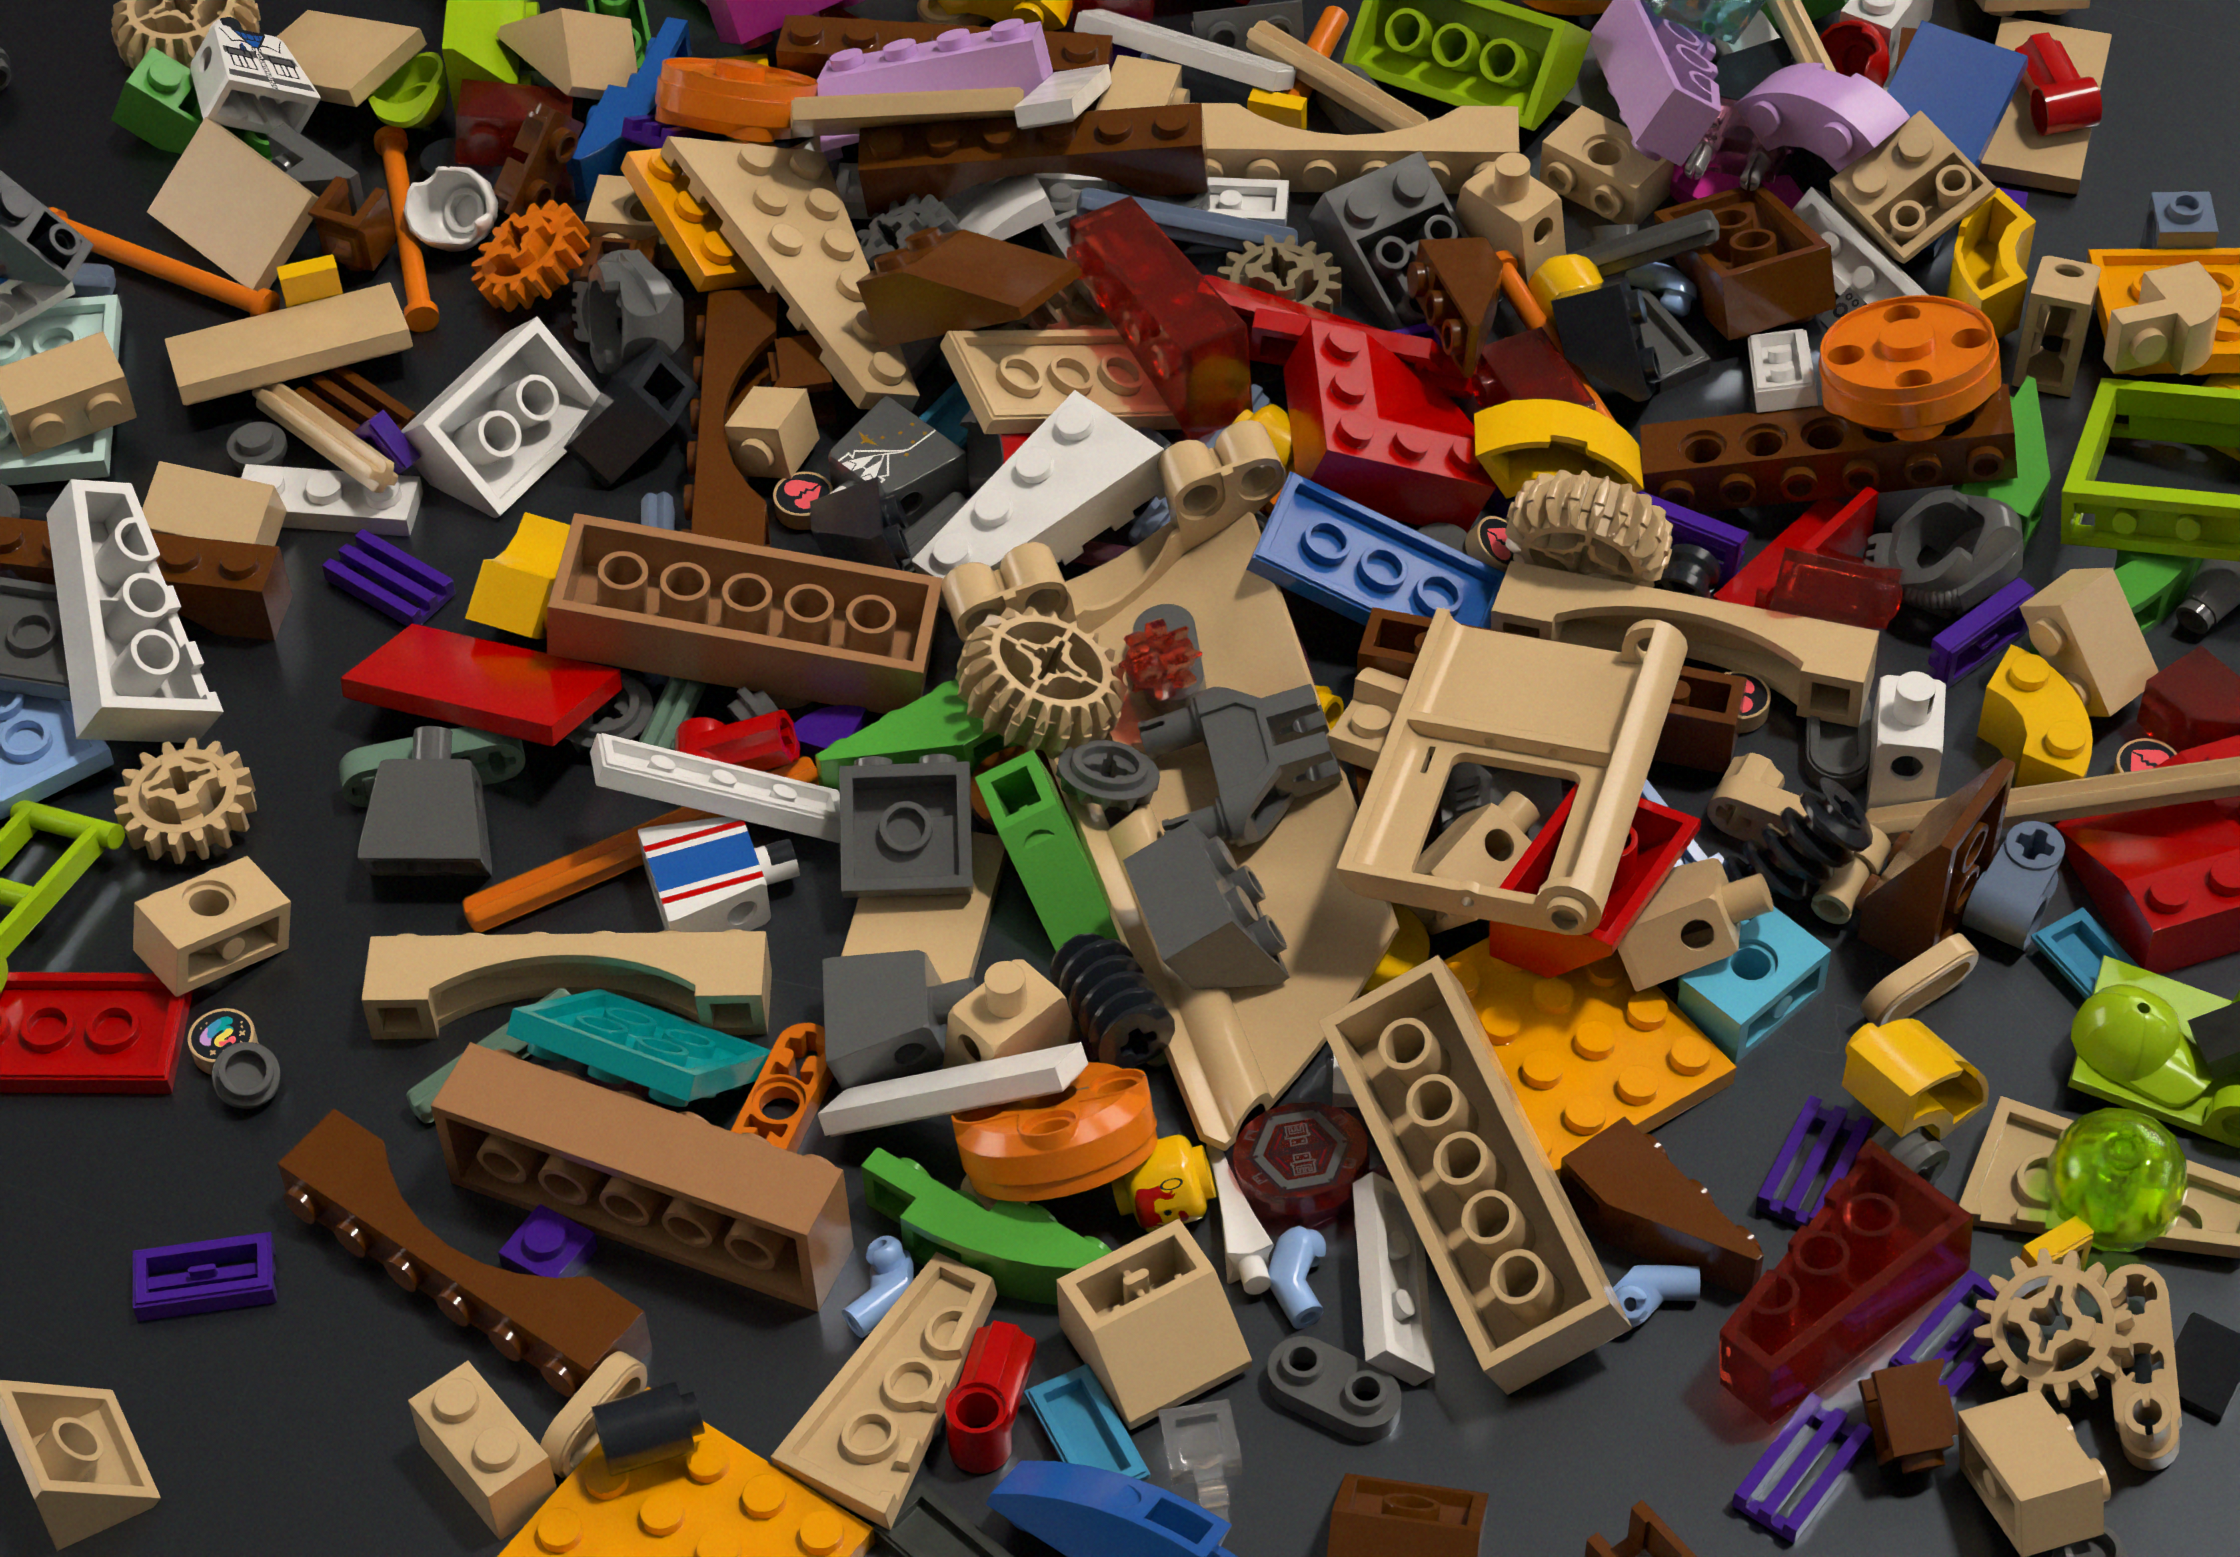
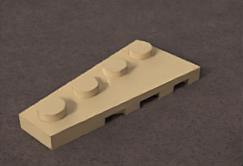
M2003 1096L2000 1097L1957 1208L1955 1224L2045 1234L2079 1214L2094 1231L2093 1241L2240 1259L2239 1177Z
M936 1252L770 1456L773 1465L825 1498L891 1530L945 1411L946 1399L951 1390L956 1387L962 1374L977 1327H983L996 1299L997 1291L993 1278Z

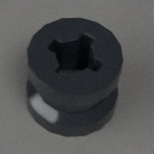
M1676 544L1671 546L1672 553L1668 567L1663 570L1661 580L1654 581L1655 585L1653 588L1711 599L1710 593L1716 588L1721 577V566L1718 560L1709 551L1696 545Z

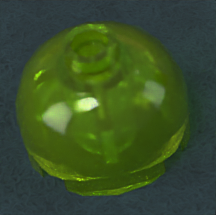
M2103 1108L2079 1116L2061 1132L2045 1169V1199L2051 1212L2052 1207H2054L2057 1216L2064 1222L2076 1217L2081 1222L2088 1224L2094 1231L2091 1246L2102 1251L2131 1252L2145 1247L2146 1241L2157 1238L2164 1231V1235H2166L2175 1227L2188 1193L2186 1157L2175 1135L2155 1118L2133 1109Z

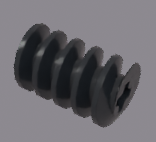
M1825 777L1819 779L1821 789L1826 796L1824 800L1808 790L1799 796L1800 803L1807 815L1803 816L1789 806L1780 812L1781 820L1788 830L1787 832H1784L1772 823H1768L1761 828L1762 836L1768 845L1767 849L1753 839L1747 840L1742 845L1749 864L1734 855H1730L1724 860V868L1732 882L1761 873L1768 885L1773 906L1785 915H1788L1795 909L1796 900L1804 901L1814 893L1815 884L1823 885L1829 881L1834 875L1835 868H1843L1853 860L1854 852H1862L1872 844L1873 834L1871 826L1863 809L1854 796L1832 779Z
M1094 933L1075 935L1061 946L1054 955L1050 966L1051 982L1066 997L1073 1019L1080 1026L1082 1034L1089 1041L1090 1047L1100 1059V1063L1126 1069L1144 1064L1160 1055L1170 1044L1175 1033L1174 1018L1164 1007V1002L1154 991L1152 983L1144 975L1142 967L1134 959V955L1127 945L1115 939H1105L1103 936Z

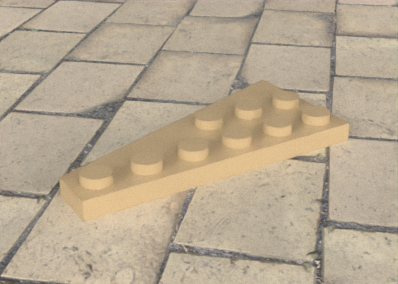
M667 136L660 151L662 157L670 167L681 166L691 179L687 189L698 203L709 202L723 220L720 231L766 291L768 293L778 291L790 308L786 316L797 331L808 330L821 346L823 351L819 359L858 409L871 410L881 399L889 396L911 412L920 395L900 345L881 348L856 284L858 280L871 271L824 153L808 149L761 146L753 143L740 144Z

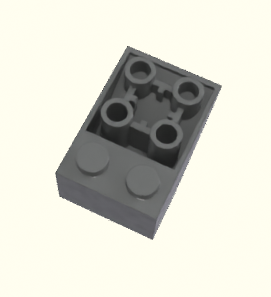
M1421 151L1325 192L1306 219L1324 253H1332L1333 267L1341 268V278L1390 331L1426 323L1424 311L1416 298L1410 296L1407 286L1408 267L1411 262H1416L1419 240L1469 238ZM1500 292L1498 297V303L1503 300V297L1500 294Z

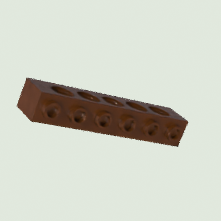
M2001 384L1996 393L1992 394L1970 414L1954 423L1946 425L1945 429L1938 436L1924 441L1909 442L1900 440L1893 436L1892 433L1863 427L1843 416L1828 412L1823 404L1760 413L1751 412L1640 425L1642 475L1645 492L1698 513L1857 496L1867 486L1879 493L2018 478L2015 432L2008 384Z

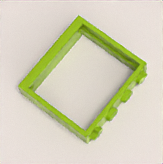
M2101 378L2062 489L2061 544L2240 562V495L2095 481L2110 436L2240 448V390ZM2116 414L2129 415V424L2113 423ZM2084 513L2095 514V526L2081 525Z

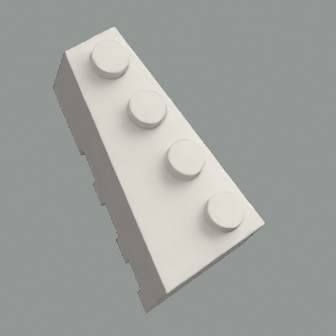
M1074 390L911 560L918 574L941 577L943 579L952 569L969 562H981L989 565L995 571L1000 569L1002 559L1010 550L1030 542L1047 545L1053 552L1056 562H1062L1066 565L1084 553L1082 545L1111 526L1116 531L1135 518L1133 510L1154 496L1159 500L1166 497L1163 481L1157 470V461L1165 450ZM941 592L940 607L949 612Z
M71 479L47 512V522L76 739L186 743L189 738H196L198 742L224 711L216 691H208L200 671L204 662L196 642H189L177 614V611L181 608L173 585L167 586L156 562L160 553L132 483Z

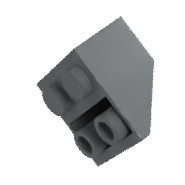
M1189 820L1123 860L1163 962L1193 990L1275 985L1290 978L1280 955L1282 951L1287 949L1285 939L1272 918L1267 914L1263 915L1259 906V902L1266 899L1259 880L1247 865L1239 869L1237 868L1229 849L1218 836L1209 840Z

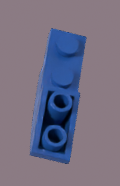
M667 17L657 37H652L648 41L645 60L638 73L630 75L627 87L608 84L598 105H593L590 108L586 119V127L578 141L576 152L566 163L567 173L573 177L576 200L589 201L592 198L599 175L625 176L620 167L627 152L653 149L626 141L624 137H621L624 117L656 114L655 94L657 76L661 74L662 61L668 58L693 57L688 20Z
M1021 1460L993 1490L986 1502L987 1506L1006 1517L1016 1528L1031 1533L1067 1557H1238L1221 1546L1232 1526L1229 1522L1161 1487L1124 1474L1092 1466L1058 1461Z

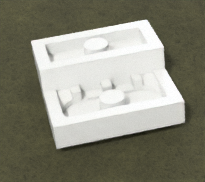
M1035 174L1005 177L992 185L957 216L959 221L956 224L961 230L965 229L1003 241L1056 217L1048 196Z

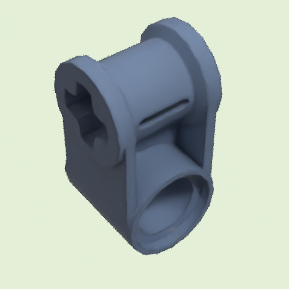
M2025 821L2015 825L2008 832L1987 872L1984 871L1972 890L1963 914L1962 925L2025 951L2032 942L2030 940L2031 935L2037 932L2045 910L2058 885L2057 869L2062 862L2065 851L2064 839L2058 830L2047 823L2039 821Z

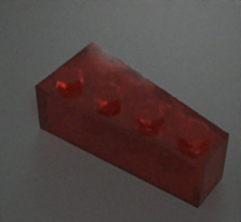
M1132 196L1126 197L1069 220L1072 246L1068 247L1066 251L1068 261L1078 263L1082 273L1078 279L1085 282L1188 438L1196 440L1232 425L1235 419L1246 409L1253 412L1247 324Z
M1869 1138L1856 1154V1164L1845 1179L1839 1177L1825 1194L1824 1206L1808 1226L1801 1225L1788 1242V1252L1774 1270L1767 1269L1719 1331L1720 1385L1770 1426L1805 1400L1811 1392L1814 1393L1970 1270L1973 1215Z

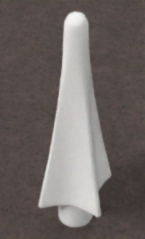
M1207 1144L1206 1151L1219 1205L1227 1283L1231 1284L1241 1279L1245 1292L1248 1294H1260L1271 1285L1268 1274L1270 1265L1268 1257L1274 1244L1242 1193L1229 1167L1224 1151Z

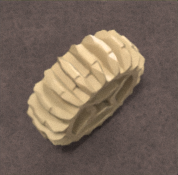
M122 0L113 5L114 14L111 19L113 25L111 32L114 43L117 45L119 56L123 59L125 66L135 70L151 46L190 69L195 54L208 34L210 26L215 21L224 17H232L240 22L243 30L260 33L259 21L261 17L255 0Z
M1559 470L1556 476L1548 473H1539L1536 480L1524 482L1521 491L1517 492L1515 502H1511L1506 517L1508 525L1505 531L1507 535L1505 547L1514 553L1513 560L1515 562L1653 588L1655 585L1654 581L1661 580L1663 570L1667 569L1672 553L1670 548L1673 541L1671 536L1673 524L1665 518L1666 510L1660 506L1652 505L1651 496L1648 494H1636L1632 491V485L1629 483L1620 485L1610 481L1608 475L1602 479L1592 477L1587 471H1582L1580 475H1572L1566 470Z
M1031 606L1022 615L1008 607L1001 616L989 614L984 623L976 626L973 634L967 637L957 663L958 671L955 676L959 681L957 696L963 701L968 702V716L984 720V733L997 732L1004 737V747L1014 742L1024 746L1026 752L1035 751L1036 749L1043 750L1052 760L1070 746L1076 749L1079 745L1088 744L1089 741L1107 738L1109 732L1115 729L1122 714L1120 711L1126 701L1125 694L1128 687L1123 682L1125 668L1113 662L1115 650L1098 645L1099 633L1086 634L1078 629V620L1070 624L1061 621L1054 610L1048 616H1041Z

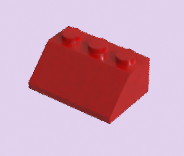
M1576 783L1499 888L1534 895L1538 894L1540 886L1548 879L1579 784ZM1640 797L1599 926L1586 934L1564 935L1490 921L1489 956L1548 979L1611 956L1700 830L1701 819Z

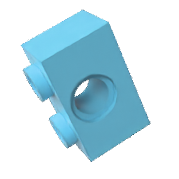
M1773 906V912L1757 916L1751 921L1748 919L1741 921L1739 948L1732 956L1679 976L1677 986L1679 987L1677 1006L1732 1063L1736 1064L1825 990L1831 949Z

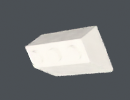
M535 317L505 333L406 425L401 432L422 456L413 465L431 486L493 518H497L567 452L563 448L594 404L600 392L541 320Z

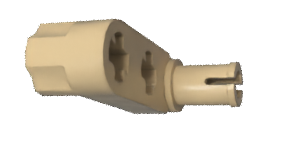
M1751 752L1745 756L1733 758L1707 806L1708 817L1718 829L1743 841L1753 839L1766 849L1768 845L1762 836V827L1772 823L1784 832H1787L1788 830L1781 820L1780 812L1788 806L1797 810L1803 816L1807 814L1800 803L1799 795L1782 790L1785 784L1784 775L1776 769L1772 761L1760 754ZM1870 824L1873 834L1872 844L1862 852H1854L1853 860L1845 867L1835 868L1833 877L1821 885L1814 894L1811 908L1821 919L1834 924L1848 922L1865 881L1871 874H1879L1891 851V842L1879 828Z
M2129 1264L2121 1266L2112 1272L2104 1284V1287L2120 1283L2124 1289L2126 1299L2114 1309L2129 1310L2130 1297L2140 1296L2145 1298V1313L2139 1315L2132 1314L2135 1326L2118 1332V1334L2131 1341L2133 1346L2132 1356L2113 1355L2112 1357L2121 1375L2117 1382L2111 1380L2116 1431L2120 1433L2122 1450L2128 1461L2141 1470L2156 1471L2164 1469L2174 1462L2179 1453V1429L2182 1427L2169 1292L2165 1280L2156 1270L2146 1265ZM2140 1353L2150 1354L2151 1364L2154 1365L2160 1361L2164 1369L2152 1371V1382L2146 1384L2136 1383L2134 1372L2125 1376L2122 1368L2134 1366V1355ZM2153 1419L2158 1422L2152 1425V1435H2147L2145 1426L2139 1424L2142 1420Z

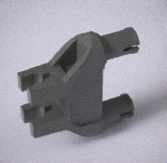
M1311 684L1263 698L1230 688L1211 687L1195 693V697L1190 699L1191 705L1147 721L1142 720L1138 722L1142 743L1148 757L1152 761L1162 755L1204 742L1205 746L1209 749L1220 796L1215 797L1216 804L1170 820H1162L1165 835L1190 820L1209 840L1218 836L1223 842L1229 840L1231 846L1237 844L1241 848L1264 838L1280 821L1295 799L1343 780L1338 760L1335 754L1331 752L1326 733H1329L1325 714L1321 705L1318 706Z

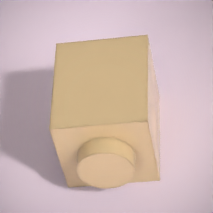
M753 386L724 426L735 466L742 476L792 479L820 439L807 389Z

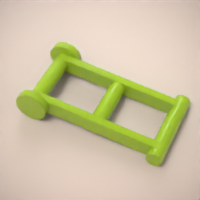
M28 800L19 801L11 807V819L0 830V871L38 830L76 839V841L34 887L0 878V904L14 908L0 923V993L8 977L6 958L106 848L118 849L122 845L125 838V831L122 825Z

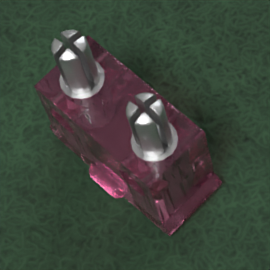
M1720 97L1721 113L1687 158L1684 167L1686 176L1691 179L1694 172H1696L1694 176L1696 180L1702 177L1705 170L1738 176L1741 179L1740 185L1745 190H1747L1751 182L1750 191L1757 189L1761 181L1774 184L1787 154H1793L1795 146L1783 145L1767 151L1733 106L1738 101Z

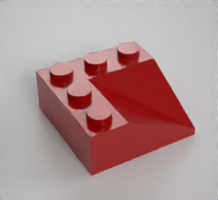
M1310 320L1283 368L1296 474L1390 519L1421 526L1437 522L1450 523L1468 533L1496 488L1495 482L1476 458L1475 426L1451 397L1368 333L1346 326Z
M2240 735L2181 751L2153 768L2240 756ZM2240 796L2063 820L2054 825V828L2058 830L2064 839V853L2121 948L2142 969L2159 975L2240 951Z

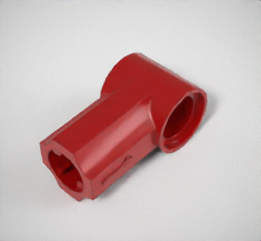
M2049 32L2030 35L2023 45L2015 48V52L2028 56V67L2021 80L2030 95V114L2035 130L2039 135L2046 136L2093 128L2100 124L2103 109L2097 82L2093 77L2081 78L2061 41L2054 40Z
M785 709L727 725L713 718H691L682 722L675 732V751L757 771H765L798 761L800 757V743L796 736L794 722Z
M994 1320L989 1326L977 1327L959 1384L951 1390L946 1399L945 1418L948 1451L952 1461L960 1469L970 1473L985 1474L997 1470L1006 1463L1012 1452L1011 1431L1037 1351L1036 1339L1026 1335L1020 1330L1018 1325ZM976 1425H986V1427L970 1428Z

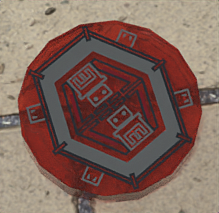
M1319 1102L1289 1103L1267 1110L1246 1124L1234 1143L1233 1166L1235 1178L1244 1196L1254 1203L1255 1197L1260 1201L1269 1203L1271 1211L1289 1215L1313 1214L1338 1206L1351 1197L1350 1188L1353 1187L1352 1183L1369 1174L1370 1149L1368 1137L1359 1120L1341 1108Z

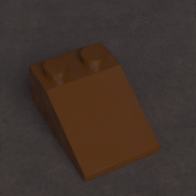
M1761 182L1758 188L1750 191V183L1747 190L1740 186L1654 212L1656 225L1705 209L1711 210L1716 220H1718L1720 230L1719 240L1716 243L1673 256L1681 273L1697 287L1696 301L1705 318L1728 341L1732 339L1746 340L1750 335L1761 334L1762 330L1786 323L1799 324L1808 322L1816 314L1836 309L1831 245Z
M931 227L908 236L905 239L906 248L893 250L874 260L876 269L858 280L856 284L880 346L883 348L946 335L947 331H965L1023 319L1081 276L1082 273L1078 263L965 229L940 234L938 227Z
M2003 757L1927 812L1912 834L1903 831L1899 835L1889 853L1886 870L1881 876L1874 873L1871 874L1859 892L1855 908L1862 911L1857 939L1908 963L1942 940L1957 933L1962 926L1963 914L1972 890L1984 871L1987 872L1996 856L2015 762Z

